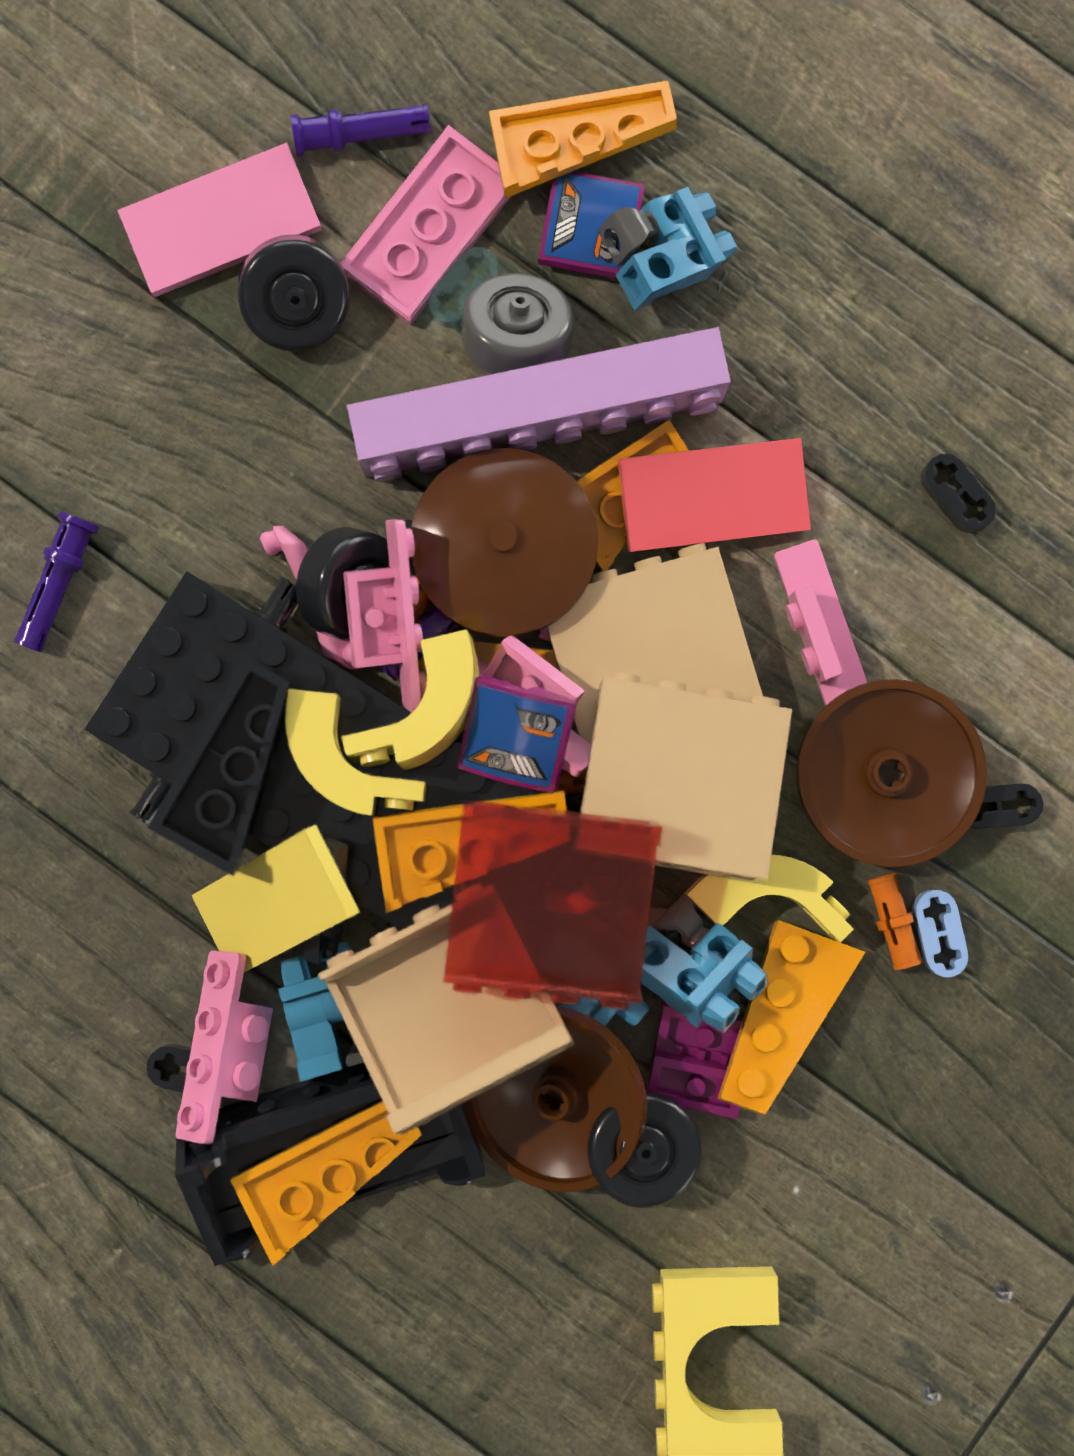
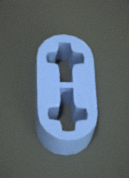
M926 890L921 892L913 902L912 914L922 960L925 967L931 973L941 977H954L966 968L968 962V950L958 906L954 898L942 890ZM933 897L936 903L945 904L946 912L939 914L941 930L936 929L933 918L925 917L923 914V909L930 907V899ZM940 936H943L947 949L956 951V957L950 959V967L945 969L943 963L934 961V955L941 952L938 938Z

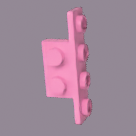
M392 519L386 520L390 567L343 572L352 666L355 668L399 663L402 705L405 709L413 712L420 704L427 686L424 671H419L417 658V652H422L420 641L423 640V634L420 624H414L413 605H417L419 602V589L416 577H410L408 559L409 557H414L415 544L412 530L410 528L406 529L405 521Z
M811 540L776 552L774 560L790 603L785 606L789 623L794 632L799 630L805 648L801 649L804 666L810 676L815 675L826 706L835 697L858 685L867 683L819 543L817 540Z
M513 635L508 636L501 642L489 665L477 657L479 677L486 675L526 690L536 686L578 702L585 692ZM573 730L570 732L562 769L578 777L588 769L591 744Z
M224 951L209 952L207 965L204 970V982L199 1009L195 1019V1031L190 1058L186 1068V1080L181 1107L178 1112L175 1134L177 1139L212 1144L221 1097L257 1102L273 1008L239 1002L246 963L245 954Z

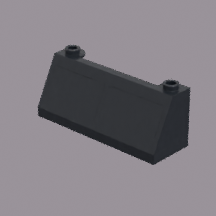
M365 1062L258 1095L257 1102L243 1100L219 1108L212 1144H202L176 1138L175 1178L214 1266L246 1258L252 1253L259 1242L254 1227L230 1181L231 1178L381 1101L382 1098ZM462 1103L420 1125L422 1135L382 1171L357 1190L344 1204L438 1173L441 1182L455 1186H464L471 1183L474 1179L486 1176L481 1148L472 1128L465 1104Z

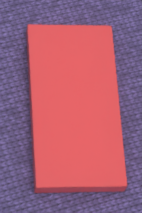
M801 438L618 459L628 552L811 530Z

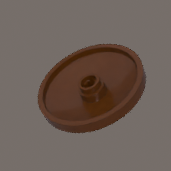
M495 448L483 450L463 457L448 466L431 482L422 495L411 525L415 544L414 557H411L420 585L430 601L454 623L470 631L488 636L508 637L510 635H526L539 631L558 621L574 607L584 594L591 581L597 561L598 529L596 518L581 486L566 470L555 462L539 454L521 449Z
M897 679L878 680L858 685L843 692L830 701L816 715L808 727L800 746L796 769L797 786L800 800L808 819L821 837L832 847L848 857L863 863L884 867H904L919 864L939 856L956 844L968 831L978 815L984 799L987 764L982 742L975 727L962 709L951 699L935 689L920 683Z
M556 1006L575 1045L464 1102L475 1136L481 1146L506 1172L540 1189L556 1192H576L599 1185L592 1174L587 1155L589 1132L598 1115L608 1107L615 1108L619 1115L621 1130L619 1131L614 1148L615 1161L605 1170L608 1176L612 1178L627 1163L642 1139L647 1121V1096L645 1085L635 1060L624 1044L609 1029L581 1012ZM624 1140L626 1146L622 1153L619 1154L621 1142Z

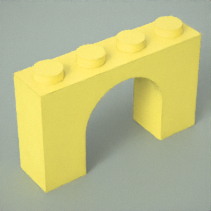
M773 1267L660 1269V1283L652 1284L653 1313H661L662 1331H653L654 1361H663V1379H655L654 1381L656 1409H664V1427L656 1428L657 1456H783L782 1421L776 1409H717L700 1401L691 1392L685 1381V1368L688 1356L694 1345L707 1333L726 1326L779 1325L778 1276Z

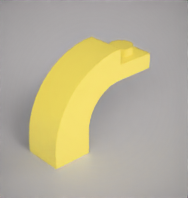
M468 630L420 641L427 670V686L420 704L407 718L398 723L343 736L345 754L354 763L361 762L362 767H372L389 762V755L395 754L397 764L405 771L429 762L445 751L458 738L466 726L475 679L479 677V666L474 641Z
M288 689L286 733L289 747L299 770L320 794L347 810L372 816L376 815L377 797L385 798L384 807L413 810L414 801L425 802L427 783L366 775L348 762L338 740L341 697L337 694Z
M771 854L768 880L756 883L704 874L684 893V895L691 898L692 903L714 925L718 923L723 926L741 907L755 898L765 895H780L800 906L834 941L841 943L854 930L845 921L850 916V913L831 895L826 900L821 897L834 882L815 867L792 857Z

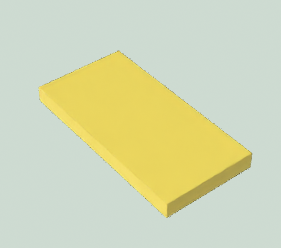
M316 825L301 831L239 867L238 873L234 876L227 874L191 895L218 950L246 955L244 973L359 913Z

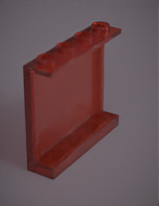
M464 800L443 983H452L454 991L470 994L482 993L483 987L502 989L503 996L516 999H529L532 992L551 994L552 1001L563 1004H579L580 997L600 999V1006L611 1009H628L629 1003L642 1004L640 985L656 850L657 846L661 844L663 826L658 821Z

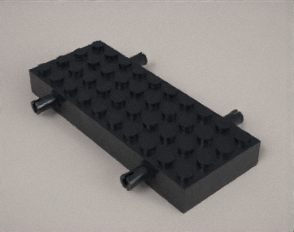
M186 571L84 729L151 772L150 776L153 779L135 807L130 811V814L134 817L143 819L142 822L149 825L244 660L248 658L290 682V689L337 694L341 697L338 721L339 745L345 758L358 771L375 777L427 783L425 802L414 801L413 810L384 807L385 798L377 797L375 816L540 794L534 789L496 781L457 768L462 744L456 740L445 751L429 762L405 771L397 764L395 754L389 755V762L372 767H362L361 762L354 763L345 754L343 736L398 723L407 718L411 712L285 633L287 629L283 626L298 602L296 584L293 585L291 581L282 576L261 611L255 610L253 613ZM285 705L249 834L270 848H274L301 831L316 825L320 834L348 844L346 886L353 900L388 922L386 925L389 929L395 927L397 932L415 924L413 917L419 912L438 905L440 910L457 902L456 895L460 891L477 883H481L483 888L490 884L494 886L517 930L574 839L580 818L567 811L570 841L517 862H510L488 871L487 874L471 880L467 879L444 888L439 893L426 898H419L402 905L401 908L386 913L373 825L374 816L347 810L333 803L320 794L306 780L299 770L289 747L286 733Z

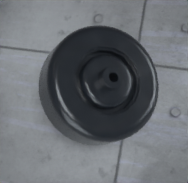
M281 235L261 243L246 258L238 277V303L245 323L253 334L274 348L285 351H305L318 347L336 334L346 318L350 302V291L344 269L330 249L312 238L302 235Z
M341 527L326 532L309 547L298 570L296 596L302 616L314 630L321 634L350 642L343 572L390 567L387 540L372 532L351 527Z
M645 1089L647 1096V1121L642 1139L627 1163L612 1178L608 1176L605 1170L615 1161L614 1148L619 1131L621 1130L618 1111L615 1108L608 1107L598 1115L590 1129L587 1141L590 1169L599 1186L616 1201L636 1208L659 1207L681 1196L694 1181L702 1156L699 1131L688 1111L669 1095ZM624 1140L620 1144L619 1154L622 1153L626 1146Z

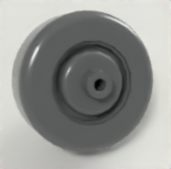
M506 273L493 276L477 285L465 301L462 318L463 346L472 361L490 374L563 360L567 357L571 346L574 326L573 309L565 294L554 284L543 278L524 273Z

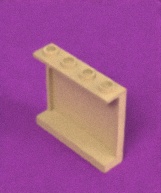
M700 543L679 550L680 558L662 563L661 557L656 556L634 563L636 571L618 576L616 569L594 574L591 578V584L588 585L574 607L558 621L547 626L559 671L585 691L576 706L574 722L578 735L588 743L592 744L600 694L598 692L599 684L603 677L611 678L613 672L634 674L640 677L639 683L658 686L660 680L681 682L687 685L686 691L705 694V689L707 688L723 689L732 692L733 699L751 702L754 696L763 697L719 547L706 550L705 543Z
M613 672L611 678L603 677L598 687L600 694L578 830L575 832L572 852L756 883L768 880L792 709L779 707L780 701L769 697L754 696L751 702L733 699L732 692L723 689L707 688L705 689V694L686 691V684L676 681L660 680L658 686L639 683L640 677L630 673Z
M477 883L465 888L456 895L458 901L442 910H440L438 905L419 912L413 917L415 924L400 932H397L394 927L375 935L370 939L372 946L357 954H354L353 950H348L334 956L327 961L329 968L318 974L320 980L327 983L389 1112L386 1117L395 1134L403 1135L575 1045L502 900L492 884L483 888L481 883Z

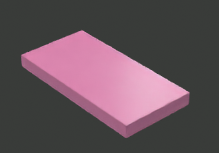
M448 125L342 260L341 265L346 277L411 326L510 199V197H504L498 162Z
M287 143L118 210L153 297L242 263L256 247L271 238L281 235H302L307 237L322 231Z

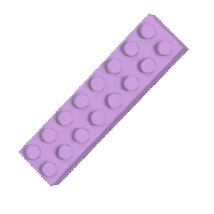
M719 327L358 402L347 405L358 461L365 477L374 476L376 482L397 479L402 476V470L419 467L420 472L437 471L447 467L446 461L463 458L483 450L513 448L530 451L537 448L536 442L555 439L556 444L570 443L581 439L582 432L599 429L600 434L603 435L613 434L627 429L626 423L644 420L645 425L660 424L666 420H671L672 413L689 410L691 416L707 414L717 409L716 404L722 403L731 380Z

